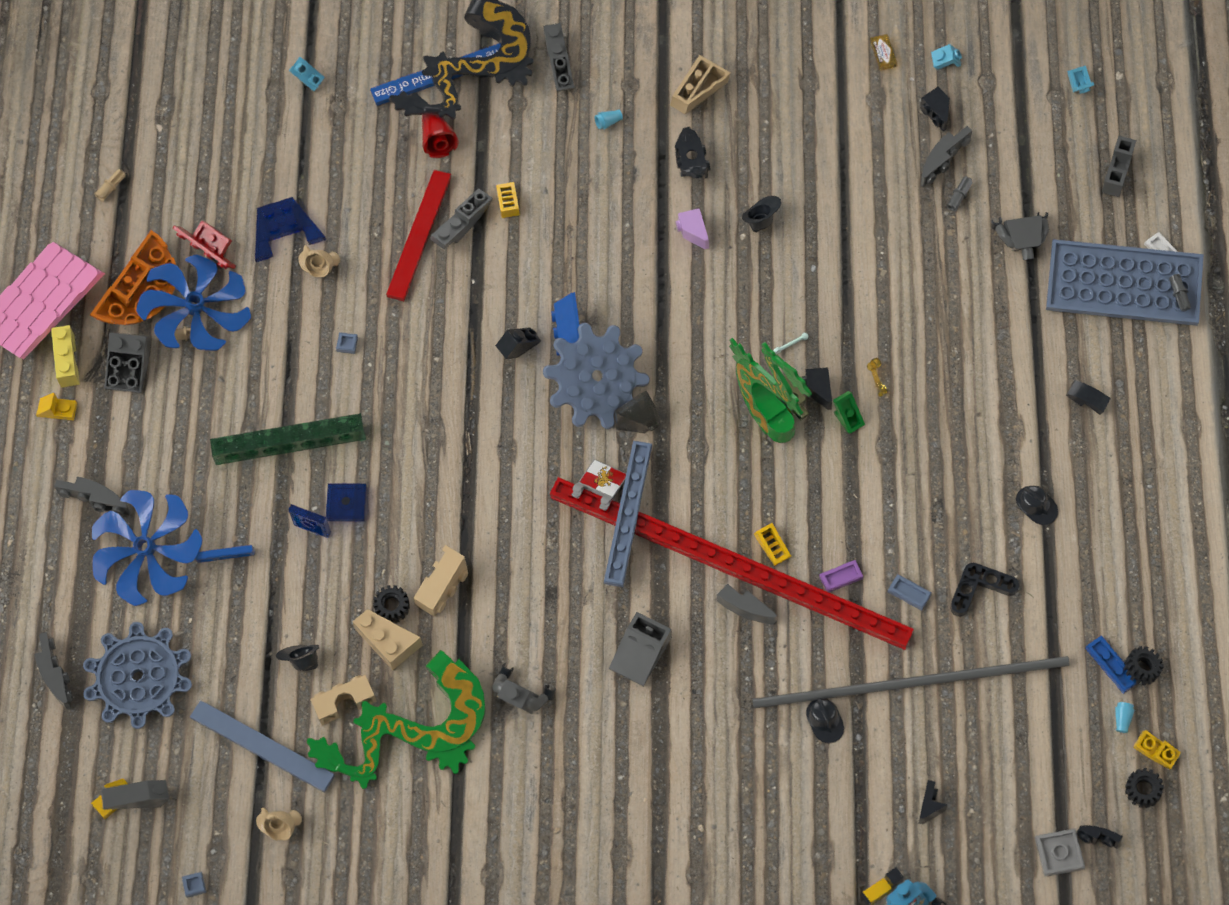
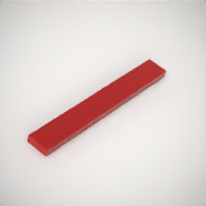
M433 170L387 290L386 296L388 298L405 301L450 183L452 177L450 173Z

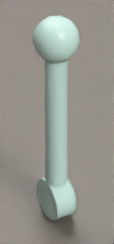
M803 333L801 337L781 347H776L774 349L775 353L779 354L787 347L801 340H807L808 334Z

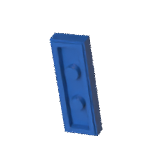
M252 545L201 551L195 560L198 563L254 556L255 549Z
M1102 635L1085 647L1123 694L1137 685V680L1131 681V675H1126L1128 670H1124V661Z

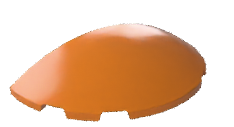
M152 230L148 233L119 277L109 287L91 312V317L109 324H137L144 321L138 315L136 309L140 296L145 291L158 290L173 295L175 287L167 281L160 279L147 282V276L151 269L168 263L176 265L174 257L168 251L167 244L158 234ZM165 306L152 309L147 319L157 315Z

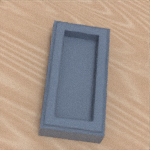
M897 574L888 589V593L921 611L932 595L930 591Z

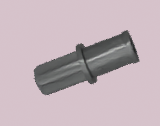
M963 177L957 189L953 190L954 194L946 205L948 209L954 212L958 210L962 200L966 199V193L973 183L971 178Z
M1180 274L1172 275L1169 281L1174 291L1173 296L1176 297L1180 310L1185 312L1191 309L1186 294L1188 290L1184 287Z

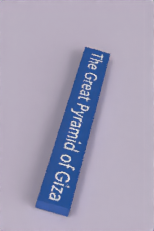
M496 44L461 57L491 56L499 50L501 45ZM422 71L370 88L376 106L390 102L389 97L391 95H399L401 91L410 95L413 92H418L435 85L431 76H424ZM454 75L451 79H455L464 75Z

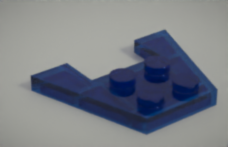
M293 197L258 207L255 261L259 262L273 257L269 241L303 230L308 245L325 241L326 237Z

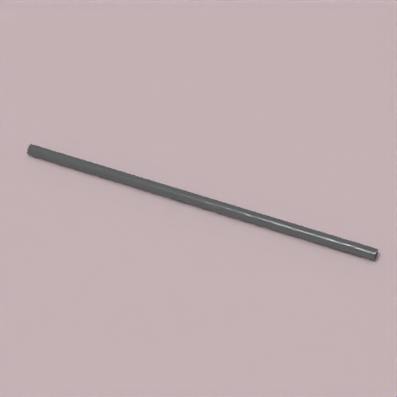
M1064 656L753 698L752 702L753 708H762L817 699L1070 666L1069 657Z

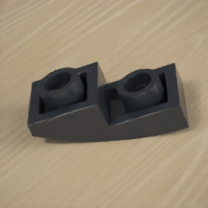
M1077 380L1073 381L1066 394L1067 397L1079 406L1086 404L1099 415L1105 411L1111 399L1096 388Z
M1080 825L1077 831L1080 840L1087 844L1092 843L1095 845L1099 838L1107 847L1113 846L1116 849L1123 837L1111 830L1090 825Z

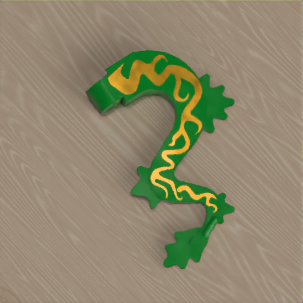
M733 338L729 339L731 343L729 347L734 353L732 357L737 362V381L751 416L765 435L767 434L773 441L778 443L790 441L795 435V423L787 407L789 410L793 409L799 416L803 412L798 404L799 399L793 394L779 367L795 388L797 387L802 395L806 394L809 397L812 393L806 386L805 380L798 375L795 368L780 358L774 350H771L766 342L762 343L763 349L761 351L773 377L753 360L750 353L747 354L740 343L737 344ZM778 398L786 402L787 407Z
M439 650L425 667L437 680V687L451 703V712L442 724L433 727L424 726L397 715L386 713V703L375 707L367 701H363L362 714L360 717L355 718L353 723L362 728L361 740L365 755L364 763L357 767L344 764L338 744L328 745L325 737L319 740L307 739V744L310 747L308 757L317 759L315 763L316 768L348 775L351 782L358 781L361 788L365 790L369 780L377 779L374 772L379 764L381 737L389 734L415 748L427 751V761L438 758L440 770H444L448 766L454 774H457L459 763H468V758L464 752L475 749V744L471 739L479 731L485 715L484 692L479 679L459 659L454 662L445 652Z

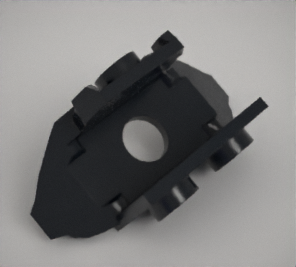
M685 127L682 129L675 144L677 168L681 171L680 176L685 177L687 175L696 179L704 175L706 179L708 178V171L711 169L709 160L705 159V155H707L705 144L702 145L700 137H698L694 130L690 127ZM694 151L697 153V157L689 159L687 153Z

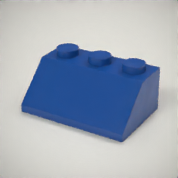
M573 292L554 303L555 311H551L552 322H556L557 327L553 328L554 339L564 338L569 343H575L579 338V317L576 295Z

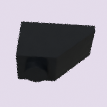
M828 367L805 369V376H802L812 393L810 397L827 410H832Z

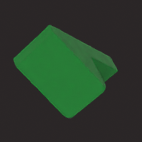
M847 391L833 399L837 409L834 411V414L847 433L850 434L865 425L852 392Z

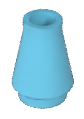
M618 109L615 111L598 112L594 119L598 129L605 130L622 120L623 115Z
M1118 702L1117 707H1115L1117 732L1128 733L1135 712L1133 704Z

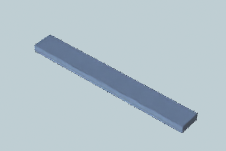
M633 441L604 578V584L624 586L652 451V443Z
M201 700L190 715L192 720L324 793L335 777V774L330 771L316 768L315 763Z

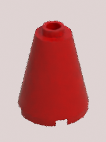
M426 113L422 115V143L424 152L432 158H443L450 155L449 152L453 149L455 151L459 144L458 137L447 121L440 117L439 114Z

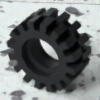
M388 585V589L382 587L381 592L377 591V597L373 599L376 614L391 622L396 620V623L400 622V618L402 620L405 619V614L408 615V609H410L407 593L401 587L398 589L395 585L393 588ZM395 598L399 601L398 608L392 611L387 610L384 607L386 600Z
M1139 646L1128 655L1124 662V670H1128L1126 675H1131V681L1135 679L1137 680L1136 684L1142 682V685L1147 683L1150 685L1162 673L1164 664L1161 663L1163 660L1162 658L1158 659L1159 653H1153L1154 649L1149 651V647L1145 646L1143 649L1142 646ZM1137 661L1146 663L1150 671L1142 669Z
M1143 768L1142 771L1137 769L1136 772L1133 771L1125 785V794H1128L1127 798L1129 801H1133V805L1137 803L1140 808L1145 805V808H1149L1150 805L1154 806L1160 800L1164 785H1162V778L1159 779V774L1153 773L1154 770L1150 769V771H1147V768ZM1141 781L1150 783L1152 792L1148 795L1139 793L1137 784Z

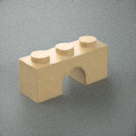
M366 675L356 676L345 684H337L332 690L319 692L310 699L322 726L340 718L337 707L343 700L350 699L354 701L358 710L362 708L363 701H367L370 704L377 702Z

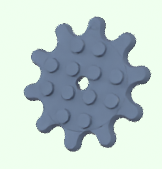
M582 323L578 327L579 338L575 343H569L564 338H557L554 341L553 346L560 354V362L557 365H547L543 369L544 377L555 380L559 385L558 391L550 398V404L555 408L565 404L572 406L574 409L572 423L576 427H582L585 425L588 417L594 415L600 419L603 428L611 429L615 425L614 413L616 410L624 409L630 414H634L639 410V404L634 400L632 391L636 387H645L650 382V378L646 373L637 372L634 368V362L642 356L643 350L638 344L628 348L622 347L619 343L621 330L616 325L608 327L603 336H596L589 323ZM595 370L600 371L602 375L600 381H595L592 377Z
M133 622L129 627L128 637L123 640H118L110 633H106L101 637V644L105 648L104 656L99 659L88 658L83 663L85 671L96 676V682L86 688L83 695L88 701L97 699L105 701L106 707L102 712L103 721L111 723L119 715L126 713L131 718L133 728L141 729L146 723L147 714L151 711H158L163 717H170L174 714L175 708L170 702V696L178 691H189L192 687V682L190 679L179 674V668L189 662L191 653L187 649L172 651L169 648V642L173 637L172 630L163 628L156 636L148 637L144 633L143 624ZM136 672H142L144 675L138 681L133 679V675Z

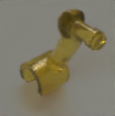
M874 358L867 364V368L872 372L875 385L880 390L878 395L882 397L883 394L888 393V390L881 383L876 371L877 368L881 367V361L879 358Z

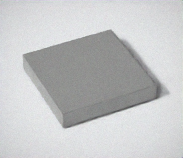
M1076 829L1035 836L1044 877L1085 869Z

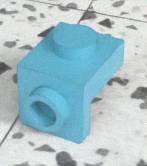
M951 44L931 52L933 65L937 70L951 64H955L957 67L961 66V53Z
M1086 66L1067 71L1073 92L1079 91L1082 94L1090 91V87L1094 86V82L1090 81Z

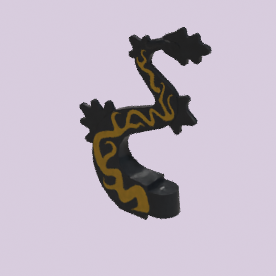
M471 0L464 15L465 21L470 26L479 29L480 34L496 40L501 45L499 50L487 57L447 58L445 52H441L437 57L423 56V61L427 67L422 70V75L432 77L434 85L444 96L445 101L440 104L429 105L416 92L409 96L406 92L401 91L399 95H391L389 97V101L395 104L394 109L396 111L405 110V116L433 113L439 114L440 117L447 115L454 120L456 118V111L461 110V105L458 104V95L451 79L454 75L495 77L496 83H501L504 79H507L510 86H515L516 82L526 86L528 84L526 76H532L533 74L532 70L527 68V66L532 65L534 60L528 57L531 35L524 17L514 7L498 0Z

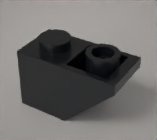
M937 86L921 98L920 109L932 119L936 127H939L944 132L947 128L950 98Z
M531 327L506 330L495 346L506 359L520 357L539 344L541 340Z

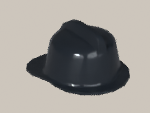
M778 196L762 198L743 213L742 220L749 223L752 231L755 233L768 228L773 222V214L782 204L781 199Z
M1034 485L1026 486L1017 493V506L1033 522L1039 525H1049L1055 521L1058 516L1057 504L1043 488Z
M319 645L290 646L280 650L276 654V658L282 661H289L297 671L314 670L318 668L317 650Z
M817 699L810 702L806 710V716L816 738L824 743L838 741L844 733V724L835 704L828 699Z

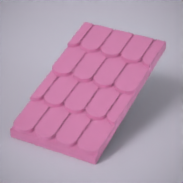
M52 242L48 244L33 263L30 262L13 284L8 286L0 295V345L19 358L25 359L49 334L51 328H54L105 273L57 243Z

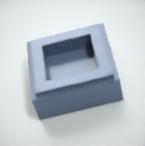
M339 332L336 351L355 354L358 334Z
M202 872L182 877L186 898L207 893Z

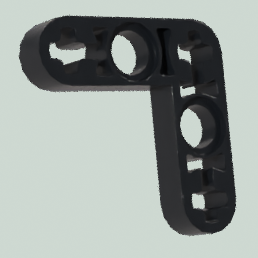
M969 563L964 568L950 609L953 615L964 616L968 612L978 585L1007 596H1013L1018 592L1019 581L1011 575L977 563ZM975 569L976 574L971 576L969 571ZM984 572L983 579L980 580V575ZM994 575L997 581L993 584L988 583L986 577ZM1000 579H1003L1001 587L998 586L1000 583ZM1009 583H1013L1011 590L1007 589ZM968 585L972 591L969 594H964L960 588ZM961 598L964 599L963 608L957 610L956 605L959 604Z

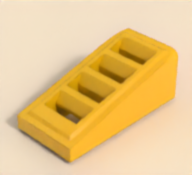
M514 182L496 185L501 217L506 218L520 215ZM508 188H511V189H512V190H507V191H501L502 189H508ZM512 193V195L502 197V195ZM513 199V201L503 202V200Z
M773 523L754 533L757 541L774 566L792 557ZM770 532L771 535L764 539L763 535ZM774 538L775 542L768 545L767 542ZM776 545L780 547L773 552L771 551V548ZM781 551L784 553V555L778 558L774 556Z

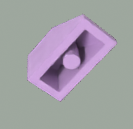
M700 208L678 213V221H675L677 231H681L682 237L703 249H709V239Z

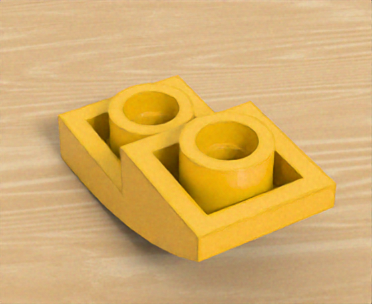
M1147 730L1142 731L1133 746L1143 755L1168 769L1173 767L1181 754L1179 750L1168 742L1160 741Z

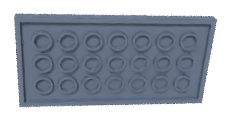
M1053 239L1046 310L1198 326L1204 254ZM1175 274L1181 275L1183 285L1188 290L1186 294L1191 309L1185 312L1180 310L1176 297L1173 296L1174 291L1169 281V278Z

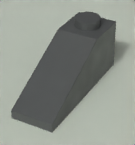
M147 780L101 789L103 810L161 808L169 799L166 780Z

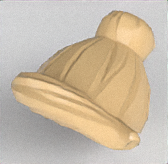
M304 245V249L298 257L300 267L313 277L327 276L331 272L332 267L338 266L340 263V257L337 253L310 250L307 245Z
M263 807L261 813L256 818L258 828L270 836L272 840L285 841L291 837L295 826L301 824L302 817L296 810H292L289 813L283 811L268 812Z

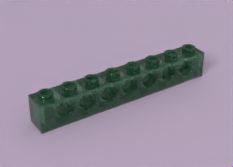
M361 413L212 438L210 439L215 465L362 441L366 440L363 418Z

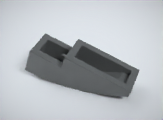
M727 583L717 594V602L739 616L765 624L774 625L777 622V615L748 590L741 595Z

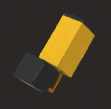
M897 867L893 868L885 874V878H882L861 893L862 900L866 905L875 904L891 893L892 888L903 882V875Z

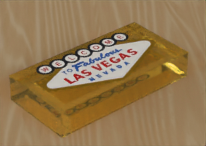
M888 34L871 37L870 43L879 70L897 67V61Z

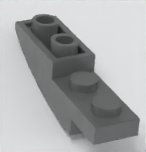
M561 23L545 25L543 30L556 91L574 89Z
M968 126L955 136L948 132L935 145L923 168L921 177L922 187L928 183H933L941 172L945 173L950 167L951 158L957 154L961 147H966L971 142L972 130Z
M478 188L455 209V214L431 235V241L444 250L453 242L457 243L480 219L493 198Z
M77 477L75 483L56 480L54 487L61 497H75L84 502L89 500L92 508L98 512L114 511L120 516L130 514L127 504L120 501L121 498L117 494L97 482L82 477Z
M47 632L41 633L39 638L42 652L34 654L39 672L60 704L67 710L71 709L70 702L73 701L71 690H68L67 684L70 683L68 672H64L62 667L59 666L57 656H54L53 650L56 649L54 639L50 638Z

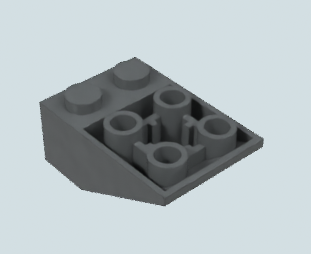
M118 332L109 333L104 389L142 393L150 358L152 336Z
M636 612L626 629L609 669L644 687L672 638V629Z

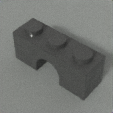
M1118 135L1102 193L1120 197L1136 140Z

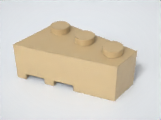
M699 55L673 94L670 106L687 114L726 85L731 73Z
M447 545L442 549L445 553L440 562L435 561L433 564L435 570L429 578H425L414 596L415 605L434 617L438 612L441 613L447 599L455 594L457 585L460 581L463 582L468 575L465 556Z
M368 609L352 621L355 630L392 670L396 669L423 646L421 637Z

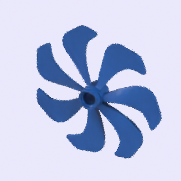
M193 255L185 259L186 262L192 264L197 270L196 290L189 292L186 279L180 268L175 264L168 263L151 269L147 276V282L160 279L165 280L173 285L185 298L182 299L158 290H148L140 296L136 311L144 321L154 308L162 306L185 307L163 317L156 323L154 333L165 347L180 348L175 338V331L188 314L193 315L190 330L192 345L199 350L209 351L219 350L224 346L226 340L214 338L206 331L200 317L202 310L224 329L232 332L239 331L251 319L248 307L237 313H224L204 306V303L229 301L242 298L245 295V286L242 276L238 273L229 271L228 284L220 291L203 299L202 292L217 273V265L213 261L200 255Z
M129 490L120 499V501L130 503L135 507L141 524L142 536L137 537L126 521L114 511L104 513L92 526L93 540H96L106 532H111L133 542V547L102 548L93 556L94 578L101 584L106 585L107 572L113 564L123 558L138 554L124 570L116 585L117 594L133 606L147 602V599L140 594L137 588L138 575L145 557H147L150 581L157 594L167 596L183 590L187 583V575L182 577L168 575L153 555L157 551L177 562L191 563L196 559L203 540L197 529H194L190 538L181 544L156 545L154 542L186 523L188 510L179 496L171 494L165 496L169 510L164 522L151 538L147 537L154 508V498L147 491ZM145 542H147L148 546H147V548L143 551V550H142V545H143Z

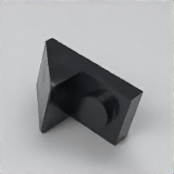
M927 781L918 824L928 822L947 809V804L936 802L938 789L934 788L936 781Z

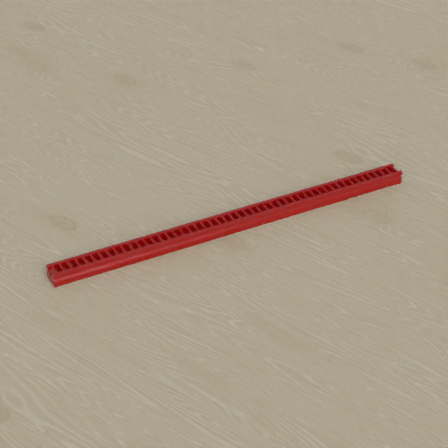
M557 478L550 491L551 499L616 526L620 503L612 500L606 511L599 508L602 496L584 489L581 496L575 498L572 496L575 484L562 478ZM642 512L638 514L635 535L906 650L908 642L913 635V628Z

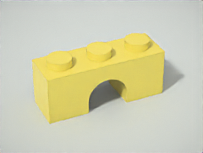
M70 325L51 328L56 378L61 388L80 385L78 367L74 357V352H76L75 335Z

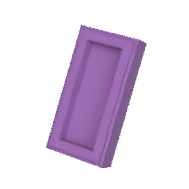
M856 560L821 573L819 577L826 591L830 593L862 580L863 574Z

